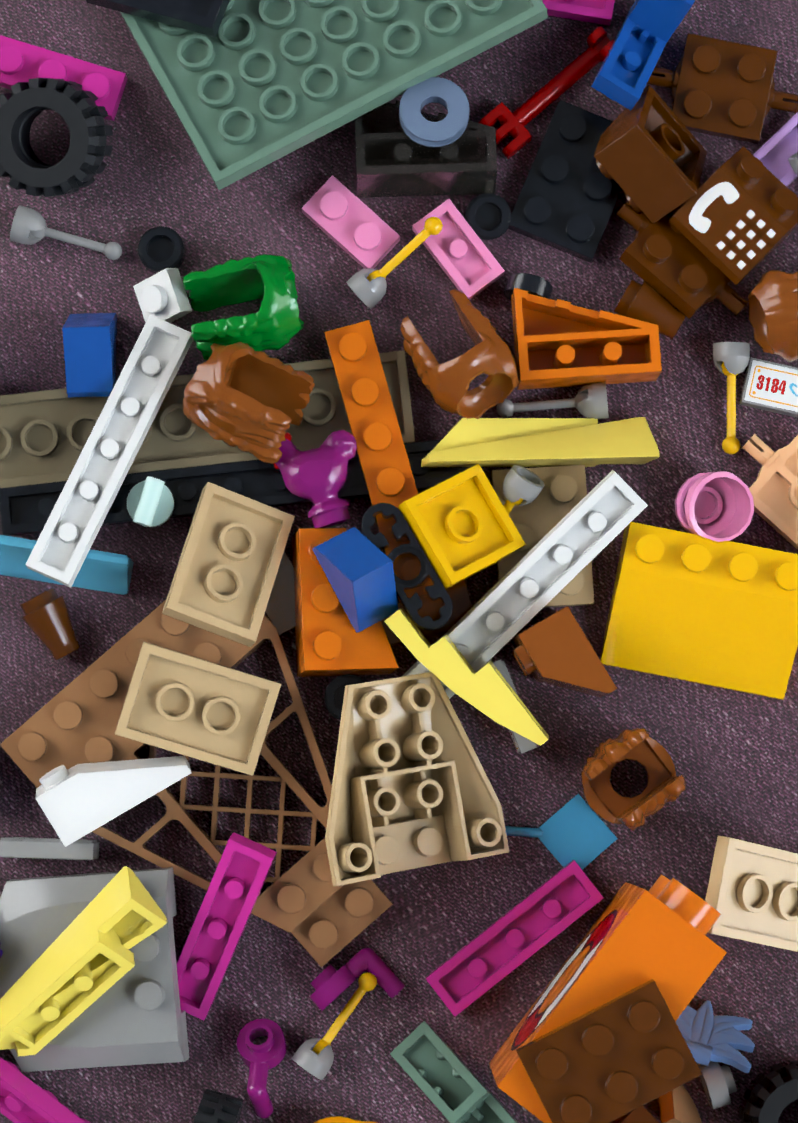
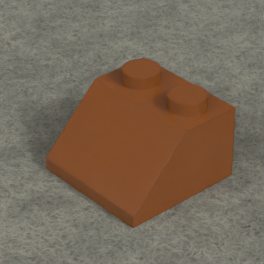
M568 606L518 634L513 640L517 648L513 649L511 655L524 676L532 673L538 682L600 698L617 689Z

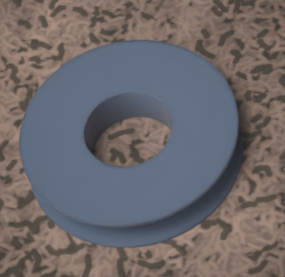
M431 77L406 89L399 105L401 127L411 140L427 147L449 145L460 138L467 128L470 110L469 102L464 91L454 82L440 77ZM429 103H439L446 108L448 114L441 121L431 122L422 116L421 110Z

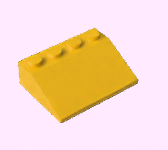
M630 522L625 527L600 657L602 664L784 700L798 647V554L732 541L716 542L697 534Z

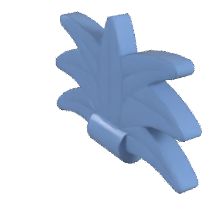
M706 1000L698 1011L687 1005L676 1020V1024L696 1063L709 1066L710 1061L722 1062L748 1074L751 1064L738 1050L750 1053L754 1051L755 1044L745 1034L740 1032L741 1030H750L752 1020L728 1015L714 1016L712 1004L709 1000Z

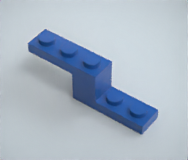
M635 0L591 87L631 111L640 99L666 43L684 19L695 0Z

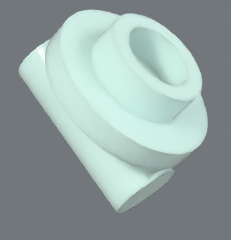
M147 476L145 481L139 482L130 490L127 497V510L133 522L144 527H157L170 518L174 509V498L168 487L164 485V481Z

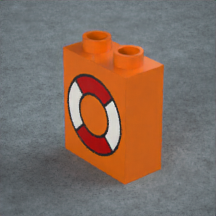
M661 874L649 891L625 882L489 1062L497 1087L543 1123H552L516 1049L652 979L655 981L676 1022L727 953L705 936L721 914L674 878L669 880Z

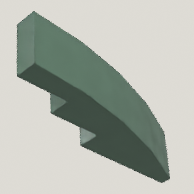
M423 1021L390 1053L450 1123H519L427 1022Z

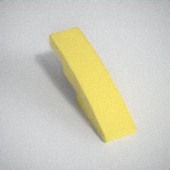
M403 608L384 621L415 658L456 695L498 724L541 746L548 741L549 735L491 660L475 672L447 634L431 645Z

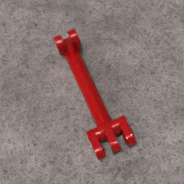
M602 26L595 29L587 39L589 48L513 113L501 102L479 121L477 125L483 132L489 130L497 122L502 125L489 138L495 145L500 144L509 135L514 138L502 150L507 159L511 158L531 141L532 135L524 126L598 63L605 60L614 40H609L607 32Z

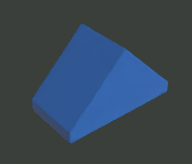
M70 314L62 327L68 398L108 397L115 386L117 314Z
M355 526L312 548L356 633L399 610L393 561Z

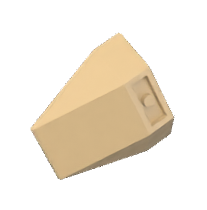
M432 672L345 686L325 834L333 886L381 878V875L451 861H468L509 853L502 805L440 680Z

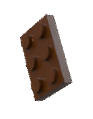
M653 979L516 1049L552 1123H610L702 1075Z

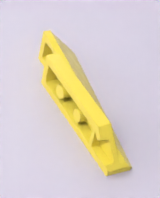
M635 417L598 424V419L462 418L421 460V467H472L478 463L481 467H512L513 465L522 467L570 465L595 467L599 464H646L659 458L660 453L645 417Z
M124 866L1 997L0 1050L15 1049L18 1057L36 1055L135 966L134 953L129 949L167 923L165 914L129 867Z

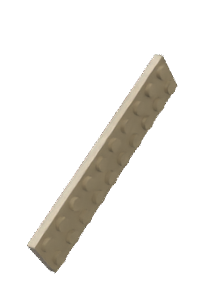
M405 350L379 353L404 444L414 443L415 435ZM322 359L286 363L285 365H291L294 370L304 371L310 375L315 383L312 392L309 394L310 401L306 408L302 409L303 419L300 426L290 424V428L284 430L285 433L291 434V442L300 451H307L319 448L334 431L343 429L352 433L332 360ZM194 374L175 376L127 474L259 459L253 454L241 451L237 446H228L222 440L213 439L208 432L194 425L184 415V390ZM66 388L0 395V488L67 481L109 396L68 398Z

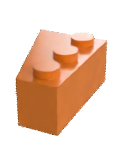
M518 288L513 289L511 306L515 362L520 381L517 390L583 386L597 382H606V384L656 381L662 372L659 328L657 324L603 310L598 312L571 305L572 302L560 299L556 301L529 294L528 291Z
M346 528L298 529L292 537L297 677L341 676L346 674L383 675L391 674L399 668L381 621L358 633L355 632L312 548L347 531Z

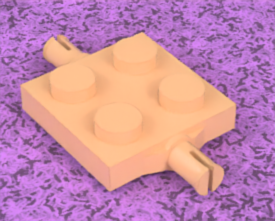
M754 434L742 447L762 465L756 481L749 487L753 496L754 511L798 550V435L787 446L774 452Z

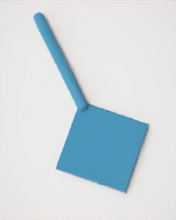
M579 794L575 795L539 828L505 826L508 836L536 837L563 867L572 860H575L582 870L618 839Z

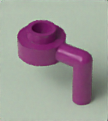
M363 948L338 971L331 964L310 983L316 991L309 998L323 1011L365 971L375 975L378 985L391 999L405 985L371 948Z
M256 1019L247 1023L240 1030L237 1037V1048L242 1061L249 1067L247 1093L254 1111L258 1117L267 1118L274 1110L266 1088L268 1070L276 1067L283 1060L287 1044L283 1031L277 1023L269 1019ZM268 1036L266 1042L261 1045L252 1043L257 1037Z

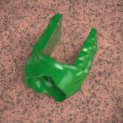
M267 254L258 255L254 258L245 257L239 261L230 259L223 265H215L206 271H193L183 277V286L185 290H190L189 298L192 299L191 307L194 311H210L221 306L262 299L257 313L191 325L192 338L196 341L197 349L202 352L204 359L208 360L211 356L212 349L210 346L213 343L226 346L243 342L247 343L255 351H265L266 349L280 350L289 343L294 335L304 328V322L299 318L295 273L291 269V260L284 256Z

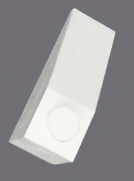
M185 756L77 764L68 770L64 765H61L39 779L42 785L36 788L35 799L63 845L67 847L192 772Z

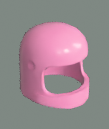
M727 471L698 473L686 479L678 489L674 501L675 515L681 527L688 533L697 534L716 542L730 541L741 535L750 525L754 513L753 496L748 486L736 475Z

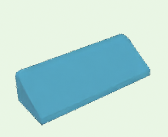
M0 535V575L63 585L26 567L25 564L37 542L36 540ZM90 549L72 587L125 595L129 591L134 562L127 555Z

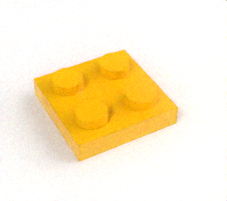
M479 463L415 495L398 506L445 589L511 555L526 545Z

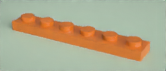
M370 320L324 332L351 432L356 439L357 454L371 504L373 506L379 503H388L398 508L404 501L417 495L418 491ZM381 513L375 516L379 533H382L389 543V547L384 548L387 556L394 548L410 544L406 536H403L399 542L396 541L391 530L393 524L396 523L393 517L385 519ZM402 554L393 563L394 573L402 580H412L421 571L420 561L412 554ZM427 577L418 587L404 590L408 598H411L416 592L419 597L428 596L424 589L427 586H432L433 583Z

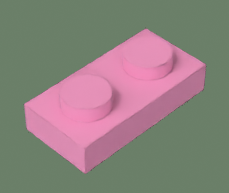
M333 175L301 208L302 213L363 268L374 269L400 241V235Z
M447 199L412 225L413 232L418 235L424 229L425 221L428 218L437 217L442 221V231L438 235H430L423 242V245L456 288L463 292L469 300L504 275L505 270L450 199Z

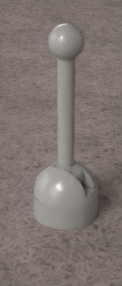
M21 205L16 210L10 231V241L23 245H33L46 236L102 252L110 260H116L122 255V247L117 242L104 244L47 227L46 220L40 212Z
M606 382L583 385L575 398L513 403L505 399L503 403L497 404L496 410L499 416L508 418L514 412L575 407L585 418L607 419L609 414Z

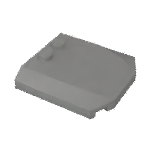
M173 867L132 870L165 914L167 923L129 949L134 953L135 966L36 1055L18 1057L15 1049H9L22 1072L186 1062L190 1058L186 1011L180 1009L173 917L177 915ZM119 871L21 878L6 881L0 897V949L3 951L0 958V999Z

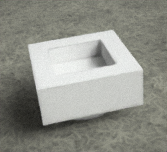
M166 268L133 286L145 323L149 315L171 323L192 312L178 268Z

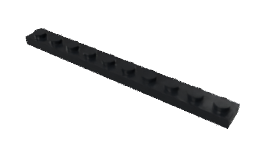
M441 440L404 444L417 491L427 490L466 470V467H421V460ZM357 450L355 456L348 461L347 478L343 487L338 492V498L350 499L369 496ZM261 460L134 473L126 475L102 526L134 523L127 510V497L130 490L139 482L145 481L147 476L164 481V485L171 491L174 498V509L170 518L194 516L202 490L207 482L271 507L312 502L291 494L286 488L281 471L275 469L273 464L262 462ZM67 481L0 488V513L3 535L18 536L41 533Z

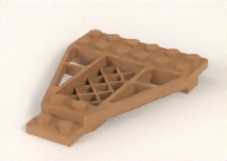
M165 600L6 738L0 746L36 788L42 785L39 781L42 776L61 765H64L68 770L77 764L141 759L138 753L148 744L115 735V731L143 642L235 669L265 641L270 640L275 649L293 701L290 706L269 723L260 752L280 777L221 773L222 767L215 765V773L191 771L192 773L188 776L214 778L213 806L186 804L188 776L181 779L179 801L168 788L156 794L166 805V814L135 842L104 826L92 832L161 868L173 867V874L207 891L211 883L210 880L147 849L145 844L170 821L178 820L218 865L223 852L217 845L226 846L228 840H217L218 812L245 813L244 837L250 839L251 814L279 815L277 843L257 842L268 848L276 849L277 854L275 877L267 876L265 882L274 883L261 895L259 894L251 914L289 933L291 932L322 968L393 903L372 879L333 886L325 838L316 845L317 820L325 828L327 827L332 783L278 630L264 614L257 640L249 647L162 614ZM293 713L298 715L327 797V803L324 807H320L266 744L268 735ZM150 745L149 758H156L157 747ZM221 778L248 780L246 808L219 806ZM254 780L281 782L279 810L252 808ZM287 785L311 812L285 810ZM187 810L212 811L210 837ZM285 816L312 817L310 845L283 844ZM282 849L309 851L281 876Z

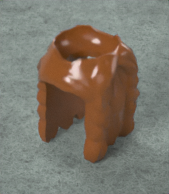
M770 270L761 275L758 283L748 296V320L754 330V340L763 349V352L778 355L790 363L798 359V272L791 274Z
M453 289L449 291V294L455 304V309L458 312L459 320L464 330L475 344L473 348L450 361L439 364L408 316L402 319L400 330L404 337V350L412 357V362L417 369L418 376L422 378V383L429 389L433 399L441 409L467 419H479L485 411L496 404L503 403L520 384L511 351L508 345L496 333V328L490 324L489 319L481 314L480 310L472 305L463 292ZM482 373L489 375L482 384L468 391L470 382Z
M237 342L226 346L213 343L210 346L212 354L208 361L197 365L195 374L185 387L183 399L184 415L194 425L208 432L213 439L222 440L228 446H237L241 451L253 454L262 462L277 463L283 454L278 448L282 446L281 442L286 440L284 430H288L290 424L300 426L303 419L302 409L306 408L309 403V394L315 386L314 379L304 371L294 370L291 365H285L279 359L269 357L263 351H255L247 343Z
M644 728L623 730L617 738H609L605 742L600 743L599 747H596L594 755L586 758V765L581 772L584 797L592 811L613 824H624L632 831L639 826H643L646 817L654 815L665 803L669 801L674 802L686 790L685 778L683 775L676 776L675 765L668 752L656 740L650 738V734ZM626 759L635 760L644 766L648 775L646 788L640 795L632 798L619 795L613 790L610 782L611 770L618 762Z

